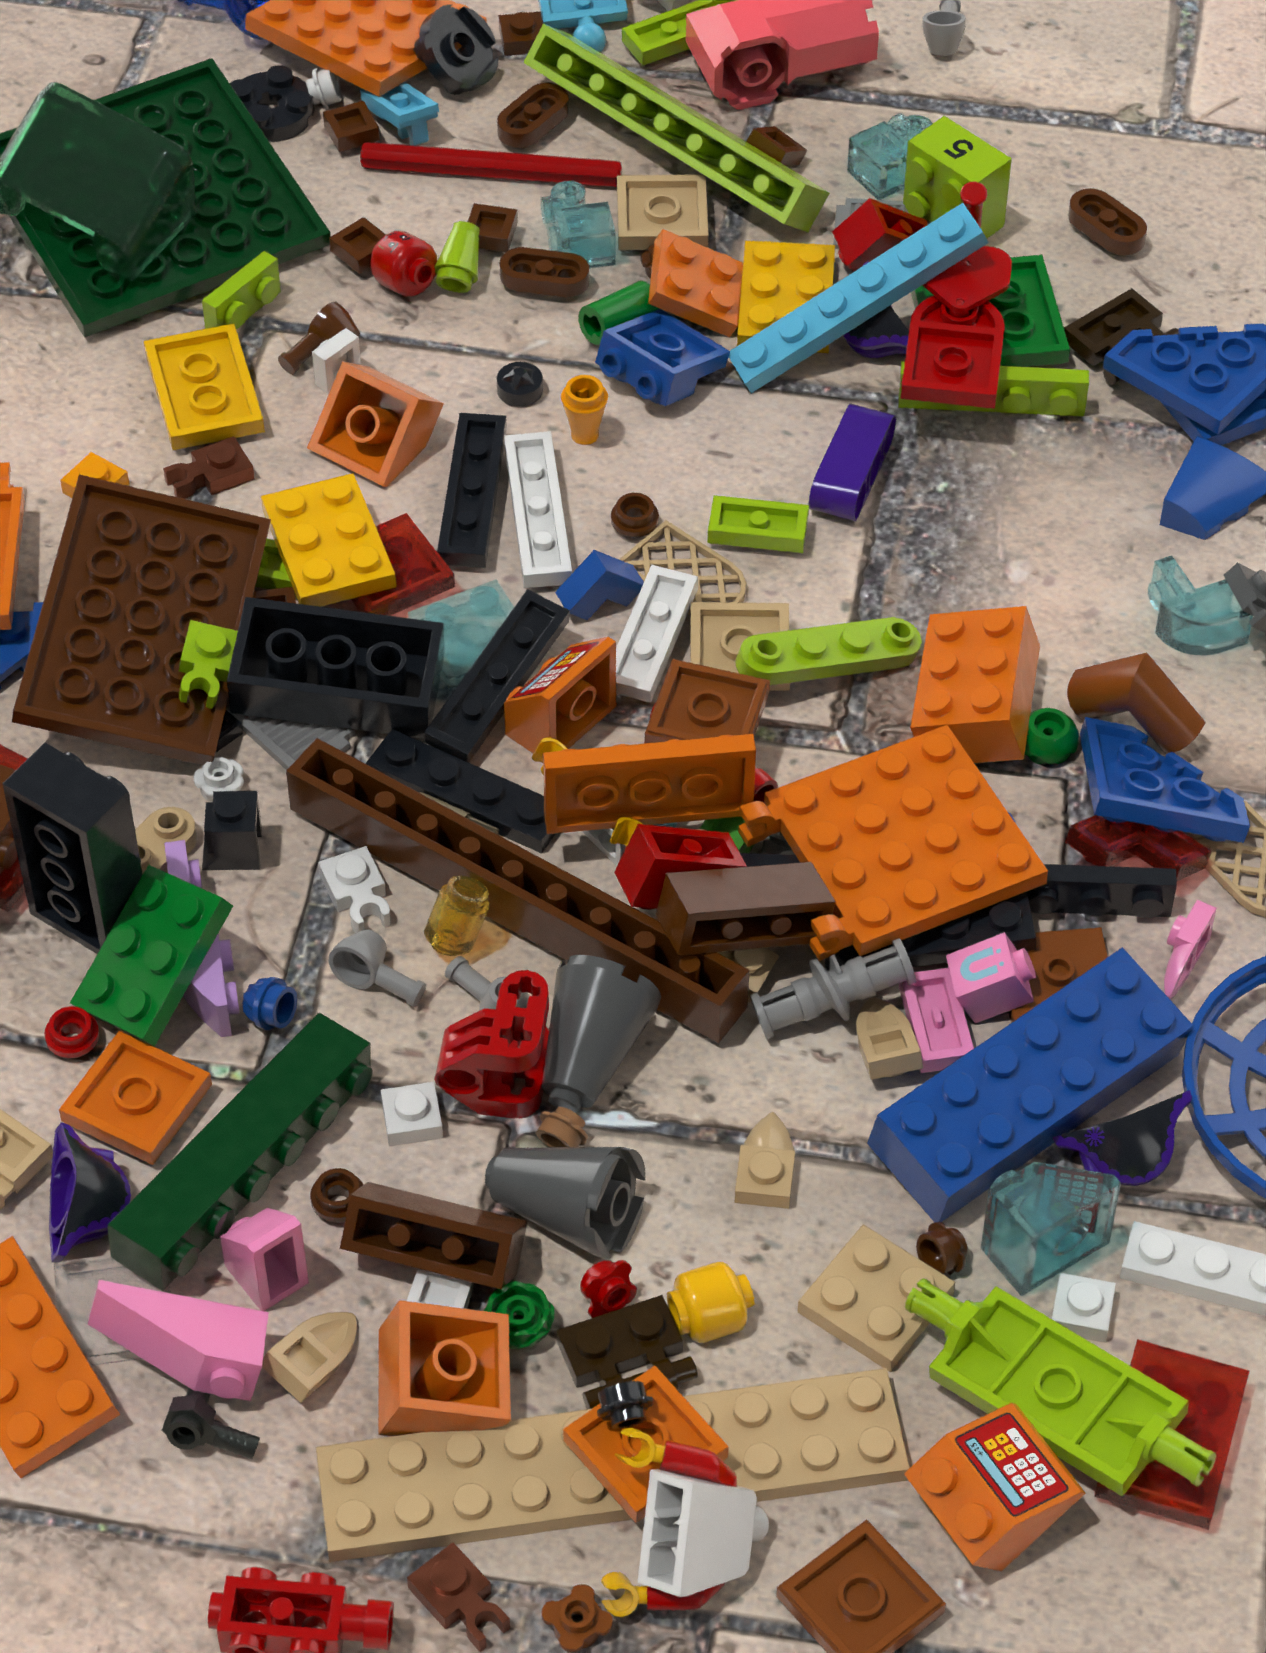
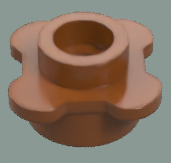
M576 1585L572 1588L570 1595L558 1602L548 1601L542 1608L543 1622L554 1627V1634L559 1641L560 1647L567 1652H578L591 1646L600 1635H607L613 1626L612 1615L607 1611L601 1610L594 1600V1589L588 1585ZM575 1614H580L583 1617L580 1622H574L571 1618Z

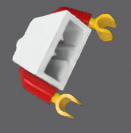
M626 1428L620 1433L629 1437L639 1438L641 1450L634 1457H626L615 1453V1456L620 1461L634 1468H642L651 1461L661 1463L660 1469L650 1470L638 1574V1583L646 1586H633L627 1576L621 1572L607 1573L601 1579L604 1587L611 1590L622 1588L625 1589V1592L619 1599H607L601 1602L608 1612L617 1617L628 1616L636 1609L638 1604H647V1610H695L701 1608L724 1587L725 1582L746 1574L749 1569L752 1542L760 1541L767 1535L769 1528L767 1514L762 1508L756 1506L757 1497L754 1491L738 1486L737 1475L734 1470L714 1452L666 1440L665 1446L655 1444L648 1434L635 1428Z

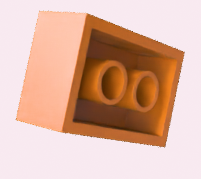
M1027 606L929 615L910 726L914 737L948 725L974 763L1024 760L1040 644Z

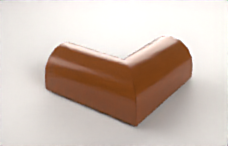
M1147 652L1076 669L1067 687L1070 707L1081 719H1085V717L1096 719L1129 711L1165 753H1175L1188 746L1196 739L1206 723Z

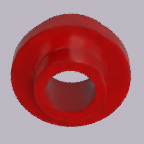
M68 1006L57 1010L50 1017L44 1035L48 1048L55 1055L63 1058H76L87 1054L95 1047L99 1039V1029L94 1017L84 1009ZM73 1033L78 1034V1035L73 1036V1037H66V1036L69 1035V1034H73Z

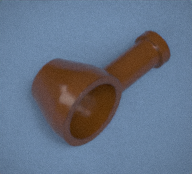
M331 302L317 313L308 328L307 334L287 353L283 352L278 357V362L286 372L293 375L299 370V366L312 355V351L318 348L325 340L331 339L345 328L358 337L360 336V331L347 310L338 302Z

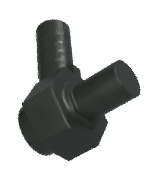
M188 1388L186 1396L173 1397L162 1427V1431L167 1435L172 1445L188 1450L207 1443L253 1459L260 1437L225 1426L222 1422L215 1420L216 1411L208 1404L209 1393L194 1391Z

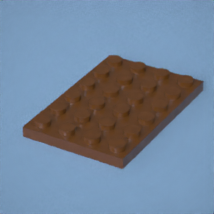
M79 474L14 705L12 722L203 766L206 762H213L229 699L227 682L219 681L218 699L212 709L206 708L208 695L202 689L191 690L187 702H180L181 681L186 674L178 671L190 620L238 631L245 597L253 598L271 519Z

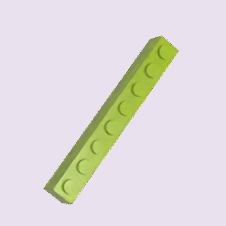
M543 24L523 62L784 225L809 232L830 194L828 191L569 33Z

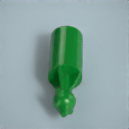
M637 281L582 307L579 311L578 320L581 331L586 339L594 345H600L604 330L660 309L648 304L650 284L645 281Z

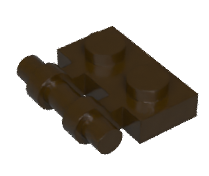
M1132 288L1064 327L1069 347L1092 366L1102 362L1105 354L1132 330L1151 329L1153 336L1177 335L1179 331L1177 328H1172L1163 333L1159 329L1163 313ZM1103 370L1104 378L1108 383L1115 384L1121 380L1107 370Z
M663 1295L556 1330L557 1344L576 1388L599 1382L600 1387L583 1392L586 1409H593L600 1404L598 1393L603 1389L633 1381L644 1372L622 1379L620 1373L644 1365L647 1366L648 1370L655 1365L677 1390L679 1389L678 1384L698 1378L697 1369L691 1356L674 1362H670L667 1358L683 1352V1339Z

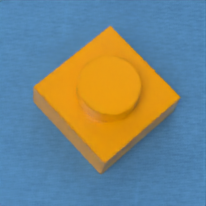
M90 452L60 480L62 493L73 498L79 474L127 486L130 485L128 471L93 452Z

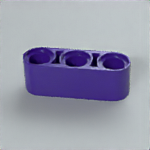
M851 403L848 405L814 477L808 501L809 509L852 521L858 519L890 449L896 428V415Z

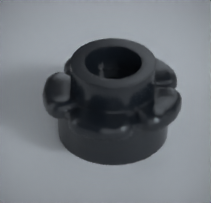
M641 1381L616 1384L598 1393L601 1408L597 1411V1416L602 1420L611 1421L612 1428L614 1429L635 1426L646 1420L645 1411L654 1405V1399L646 1395L644 1383Z

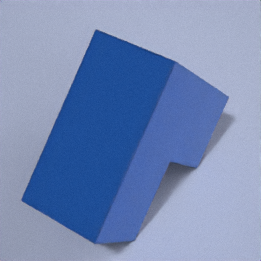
M593 550L555 593L564 608L570 610V614L588 620L606 600L627 607L640 593L644 582L634 565Z

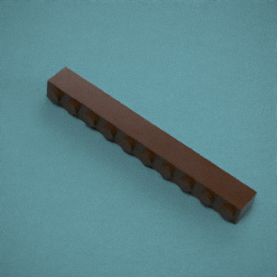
M316 738L286 770L290 810L360 848L367 846L369 852L567 961L573 955L596 956L625 966L622 976L637 983L641 974L650 980L661 993L658 1011L709 1039L720 1043L748 1008L749 969L717 952L678 955L658 920L328 743Z

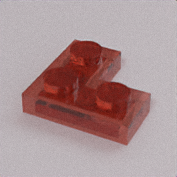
M1098 815L1071 825L1065 841L1066 844L1081 853L1084 859L1093 865L1113 866L1136 855L1153 868L1176 869L1177 881L1205 869L1212 852L1182 831L1164 832L1151 825L1130 821L1116 823Z

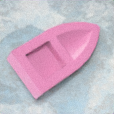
M1199 900L1196 901L1187 918L1181 915L1177 917L1167 939V944L1173 946V952L1168 961L1164 977V990L1169 999H1172L1183 986L1211 937L1217 908Z

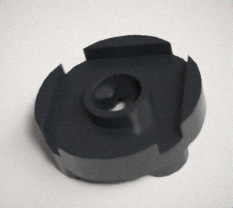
M451 4L440 7L425 18L420 28L419 39L414 43V50L417 57L425 63L430 73L444 85L445 89L450 94L459 95L465 91H473L490 81L496 73L498 57L493 60L491 46L496 44L492 30L485 20L470 8L464 6L461 9L451 7L453 5ZM459 42L462 46L460 50L461 55L455 49L454 43Z
M273 66L267 72L252 74L230 83L269 142H280L301 134L308 127V118L314 115V99L309 94L307 83L299 77L293 76L292 70L289 67ZM268 105H277V107L270 108Z

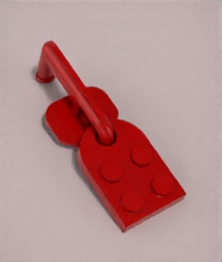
M969 182L962 187L960 197L981 228L983 203L988 196L987 189L979 182ZM983 246L923 284L934 296L922 301L915 308L911 317L900 399L995 409L1004 337V320L999 310L989 300L1004 293L1010 286L1012 260L1005 251L996 247Z

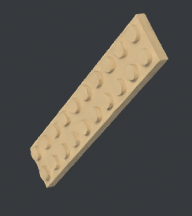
M887 1368L683 1396L729 1446L728 1458L724 1462L736 1473L738 1486L754 1491L757 1502L908 1481L904 1473L910 1467ZM591 1409L510 1420L507 1425L486 1430L420 1432L316 1447L329 1562L448 1546L452 1542L463 1544L632 1520V1518L563 1441V1429Z

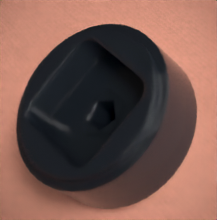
M513 362L502 367L497 374V394L503 402L509 405L527 406L535 403L543 394V375L540 369L533 364Z

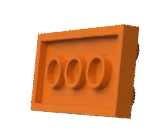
M721 735L712 738L672 739L656 743L618 744L611 747L543 752L547 834L611 829L615 828L618 819L621 817L636 819L644 825L741 817L739 806L754 802L756 764L754 735Z
M11 1236L0 1243V1447L13 1470L20 1478H23L121 1414L15 1238Z

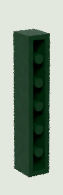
M319 1012L107 1225L111 1258L162 1291L177 1276L182 1277L194 1267L199 1253L214 1238L220 1239V1236L227 1233L234 1222L235 1216L249 1202L254 1203L263 1196L270 1180L284 1166L288 1167L296 1162L305 1144L318 1130H326L333 1123L344 1103L352 1095L358 1096L366 1089L373 1074L371 1068V1043Z

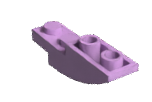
M185 840L165 842L168 873L202 888L199 860L188 861ZM218 934L183 997L204 1023L220 1037L232 1036L229 1015L240 1012L236 983H225L224 972L234 971L230 939L219 941Z

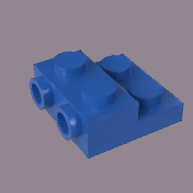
M658 309L604 330L595 363L600 366L606 376L614 377L618 381L635 387L636 392L643 399H649L654 403L668 406L693 395L698 378L725 368L730 351L665 311Z

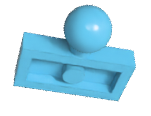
M538 0L543 24L556 29L577 27L573 36L598 52H601L606 45V35L604 30L597 24L627 20L628 16L626 0Z

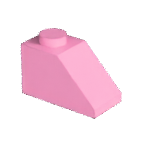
M266 1208L253 1217H245L238 1220L229 1228L227 1233L220 1236L225 1267L260 1311L269 1309L309 1283L302 1227L295 1216Z

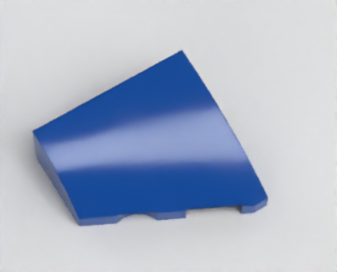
M1196 436L1164 498L1160 525L1206 540L1220 531L1221 526L1225 522L1237 520L1247 514L1249 504L1264 495L1266 496V471L1238 453Z

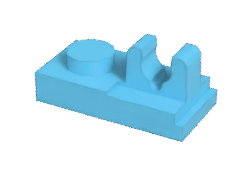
M406 82L380 97L360 89L361 101L364 100L372 113L396 126L401 139L409 137L410 145H419L429 141L427 120L438 117V103Z

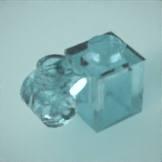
M900 113L893 116L888 123L883 121L850 137L847 172L877 200H882L904 189L908 141L932 125V121L925 116L910 115L906 117Z
M575 181L560 182L553 186L551 195L540 197L543 224L552 223L553 227L547 228L549 250L580 255L588 262L589 269L616 266L615 228L608 202L586 204L585 188L582 184Z

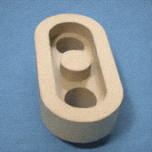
M164 807L151 813L135 829L139 856L142 859V874L148 864L168 873L165 842L185 840L187 855L193 850L197 842V833L194 818L189 812L178 807Z

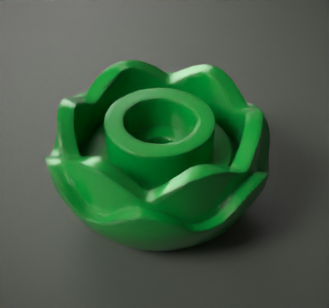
M1040 708L1030 713L1024 755H1027L1032 762L1036 764H1060L1065 762L1071 753L1077 751L1079 732L1070 716L1054 708Z
M519 1281L510 1282L503 1289H495L488 1300L486 1308L483 1310L509 1314V1348L525 1349L539 1343L549 1333L554 1320V1306L548 1301L545 1293L533 1284H525ZM516 1315H521L524 1317L523 1319L519 1320L514 1319Z

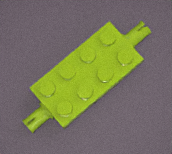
M925 1278L917 1283V1287L922 1289L921 1292L914 1287L910 1291L905 1302V1309L945 1332L946 1342L943 1350L929 1365L930 1379L987 1414L1009 1403L1017 1404L1057 1457L1120 1496L1125 1494L1147 1464L1154 1460L1188 1479L1195 1486H1199L1204 1481V1477L1200 1473L1208 1476L1216 1460L1215 1452L1205 1449L1175 1431L1176 1427L1188 1413L1187 1399L999 1287L995 1286L983 1302L966 1300L964 1303L934 1286Z

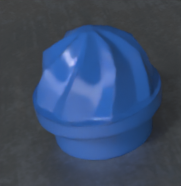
M277 977L258 979L256 983L249 984L247 991L243 994V1012L258 1028L270 1030L274 1027L282 1029L294 1017L297 1008V993L294 988L287 986L283 979Z

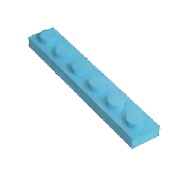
M961 203L730 350L729 358L750 393H753L989 242L964 203Z

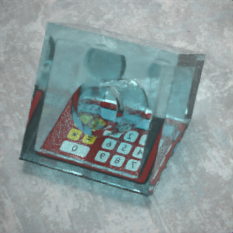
M1033 1162L1018 1172L1014 1170L1007 1171L1000 1175L989 1188L980 1248L1019 1295L1023 1296L1110 1243L1121 1182L1115 1175L1039 1162Z

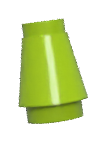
M457 221L453 224V228L435 265L436 284L439 287L451 292L466 293L471 290L472 284L478 281V236L480 232L478 226L465 221Z

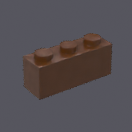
M812 862L666 873L656 916L678 955L810 944V939L817 936L811 927V920L827 914L832 915L836 901Z
M367 1182L350 1194L340 1249L503 1289L517 1275L528 1221Z

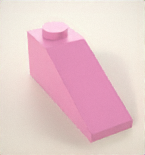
M99 1280L89 1314L88 1325L194 1391L214 1394L221 1398L251 1401L262 1368L269 1312Z

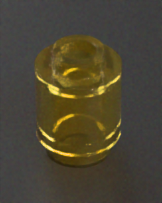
M460 875L452 877L447 884L440 888L424 928L425 938L438 953L446 956L467 954L473 949L490 908L488 901L489 892L481 882L474 878Z

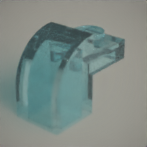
M1172 555L1154 562L1151 583L1148 585V596L1154 609L1159 611L1155 634L1165 644L1177 651L1201 656L1222 653L1248 644L1251 630L1249 621L1253 616L1242 610L1226 579L1195 589Z

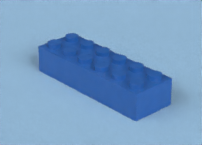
M1122 947L877 1114L867 1144L934 1222H943L1055 1143L1053 1137L1069 1133L1180 1054L1194 1025Z

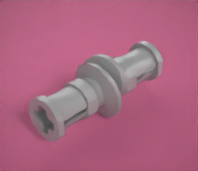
M901 939L893 940V946L863 958L861 956L853 958L842 966H839L835 955H831L829 971L817 959L810 960L809 965L813 977L801 978L790 982V986L759 997L758 993L751 994L750 998L766 1039L774 1037L773 1031L801 1020L806 1022L817 1018L822 1012L833 1008L844 1021L850 1020L849 1002L875 996V992L907 981L908 985L916 983L914 970Z

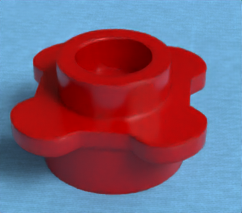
M609 1260L600 1261L590 1267L584 1274L580 1284V1291L590 1302L588 1314L591 1318L621 1309L636 1296L637 1287L631 1283L629 1277L632 1267L627 1261L619 1260L615 1263Z

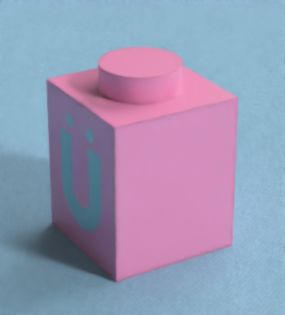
M1005 932L946 955L955 997L975 1024L1034 1001L1029 980L1036 977L1032 961L1024 948L1020 950L1015 948Z

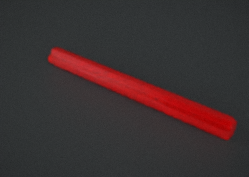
M376 142L363 143L360 154L361 166L365 169L617 187V175H622L621 162L615 160Z

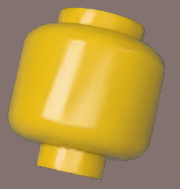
M713 1262L678 1274L674 1281L673 1290L667 1292L666 1295L669 1311L680 1335L688 1334L697 1343H706L740 1332L744 1329L747 1322V1308L755 1305L753 1291L746 1275L740 1274L736 1276L731 1267L724 1262Z

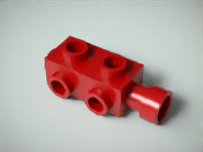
M249 1567L242 1571L241 1577L226 1576L223 1593L212 1592L208 1608V1628L217 1629L220 1652L342 1653L343 1640L363 1642V1647L366 1649L389 1650L393 1630L394 1602L368 1599L367 1605L349 1604L346 1586L336 1585V1580L328 1574L309 1572L301 1576L300 1582L277 1580V1575L271 1570L261 1567Z

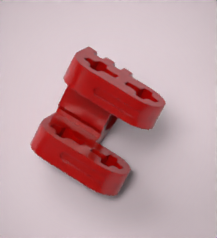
M519 970L509 974L501 983L496 1009L484 1008L445 1029L434 1078L438 1087L479 1115L516 1119L528 1117L539 1109L544 1092L542 1082L549 1030L546 1027L549 1011L548 984L544 977L537 972L529 970ZM531 993L532 996L528 998L527 1007H517V1000L520 999L521 994ZM516 1078L525 1079V1087L521 1090V1094L511 1093V1090L515 1087Z

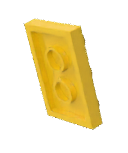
M745 240L737 346L833 286L835 245ZM829 344L816 353H829Z
M234 323L143 341L145 355L172 451L218 442L232 436L238 438L265 432L263 416Z
M354 473L261 496L262 510L265 518L271 519L269 528L299 604L321 607L396 587L395 572Z

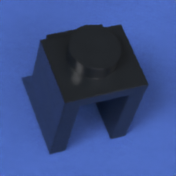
M213 791V802H206L202 870H260L257 837H262V824L257 791Z

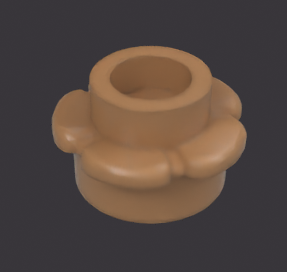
M557 1107L555 1112L543 1111L540 1114L539 1118L542 1123L536 1131V1135L548 1147H578L579 1145H585L588 1139V1135L583 1129L585 1121L578 1114L564 1107Z

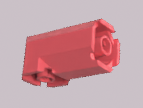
M737 0L686 14V43L714 96L721 100L722 97L727 99L730 106L737 110L771 103L779 95L776 89L783 82H786L788 86L794 79L877 60L879 30L876 20L868 22L866 9L874 8L872 0Z

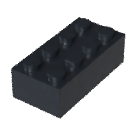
M245 597L227 678L230 713L386 734L393 729L409 737L424 738V732L433 719L445 656L444 623Z
M44 742L2 783L29 911L31 915L98 954L143 875L130 794L118 779L112 776L104 777L87 767L75 754L71 752L63 753Z

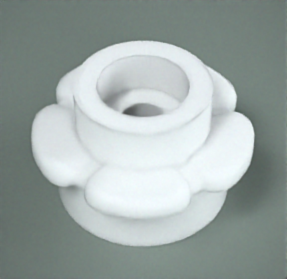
M315 68L312 71L313 78L306 80L310 96H313L314 105L321 103L326 110H329L330 104L341 101L339 85L335 75L330 70L323 69L319 71L318 68Z
M215 757L213 762H206L204 766L202 765V769L196 770L194 774L195 786L200 789L202 796L207 801L213 802V791H241L244 783L241 777L243 775V768L233 759L228 760L223 757Z

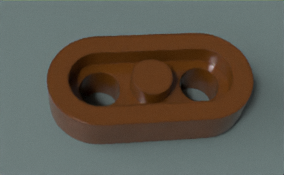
M539 83L529 88L499 113L497 117V132L500 141L507 146L517 149L535 144L567 117L569 112L567 91L562 86L554 83Z
M1082 189L1072 195L1068 219L1075 228L1109 252L1119 256L1135 254L1144 247L1147 224L1135 212L1099 189Z
M517 247L508 250L500 258V280L505 287L513 291L571 298L582 294L589 286V264L583 257L574 253Z

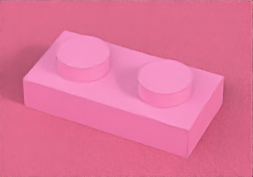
M949 968L914 972L916 983L908 985L907 981L899 983L906 1017L910 1022L921 1050L923 1069H920L921 1073L941 1071L974 1049L963 1007L955 997Z

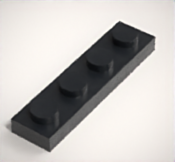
M459 413L437 548L438 565L486 568L504 451V435H506L507 431L505 415Z
M527 589L424 732V743L469 763L503 716L504 702L508 695L516 687H523L569 623L570 610Z
M391 729L366 762L370 767L419 793H426L470 813L471 817L498 828L499 835L541 854L556 835L547 834L544 795L396 730Z
M1028 895L1011 897L901 940L912 967L946 963L947 954L1004 932L1017 950L1022 948L1026 951L1037 950ZM891 944V945H888V946L883 947V948H881V949H878V950H875V951L870 952V953H868V954H865V955H863V956H861V957L863 958V957L869 956V955H871V954H874V953H877V952H879V951H882V950H885V949H887V948H890V947H892L893 945H892V944ZM853 945L843 948L834 954L839 966L844 965L848 960L859 957ZM830 957L824 959L827 971L830 970Z

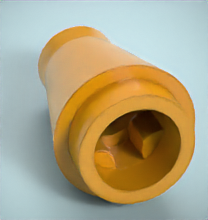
M578 375L567 382L566 387L561 393V401L570 425L572 440L581 445H589L594 443L599 437V427L608 401V393L598 378L591 375Z

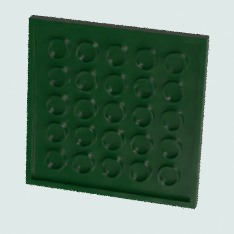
M213 58L0 133V202L84 338L215 289L263 251L276 257L278 264L330 245L329 237H331V232Z

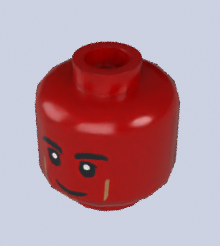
M393 231L386 234L375 245L371 255V273L375 280L384 287L402 296L414 297L423 293L433 282L436 276L437 254L434 248L424 240L406 231Z

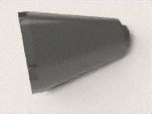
M573 955L569 957L567 965L563 960L560 962L556 972L542 1089L550 1096L549 1102L553 1106L564 1107L573 1112H579L580 1108L593 1106L659 1006L661 993L650 980L640 974L637 983L622 976L625 966L596 956Z
M625 1147L505 1148L498 1156L490 1160L485 1173L486 1187L489 1188L490 1196L495 1202L588 1253L604 1259L612 1258L609 1253L611 1250L621 1253L628 1245L636 1230L643 1208L644 1198L635 1196L636 1179L646 1181L645 1165L641 1155L636 1150Z

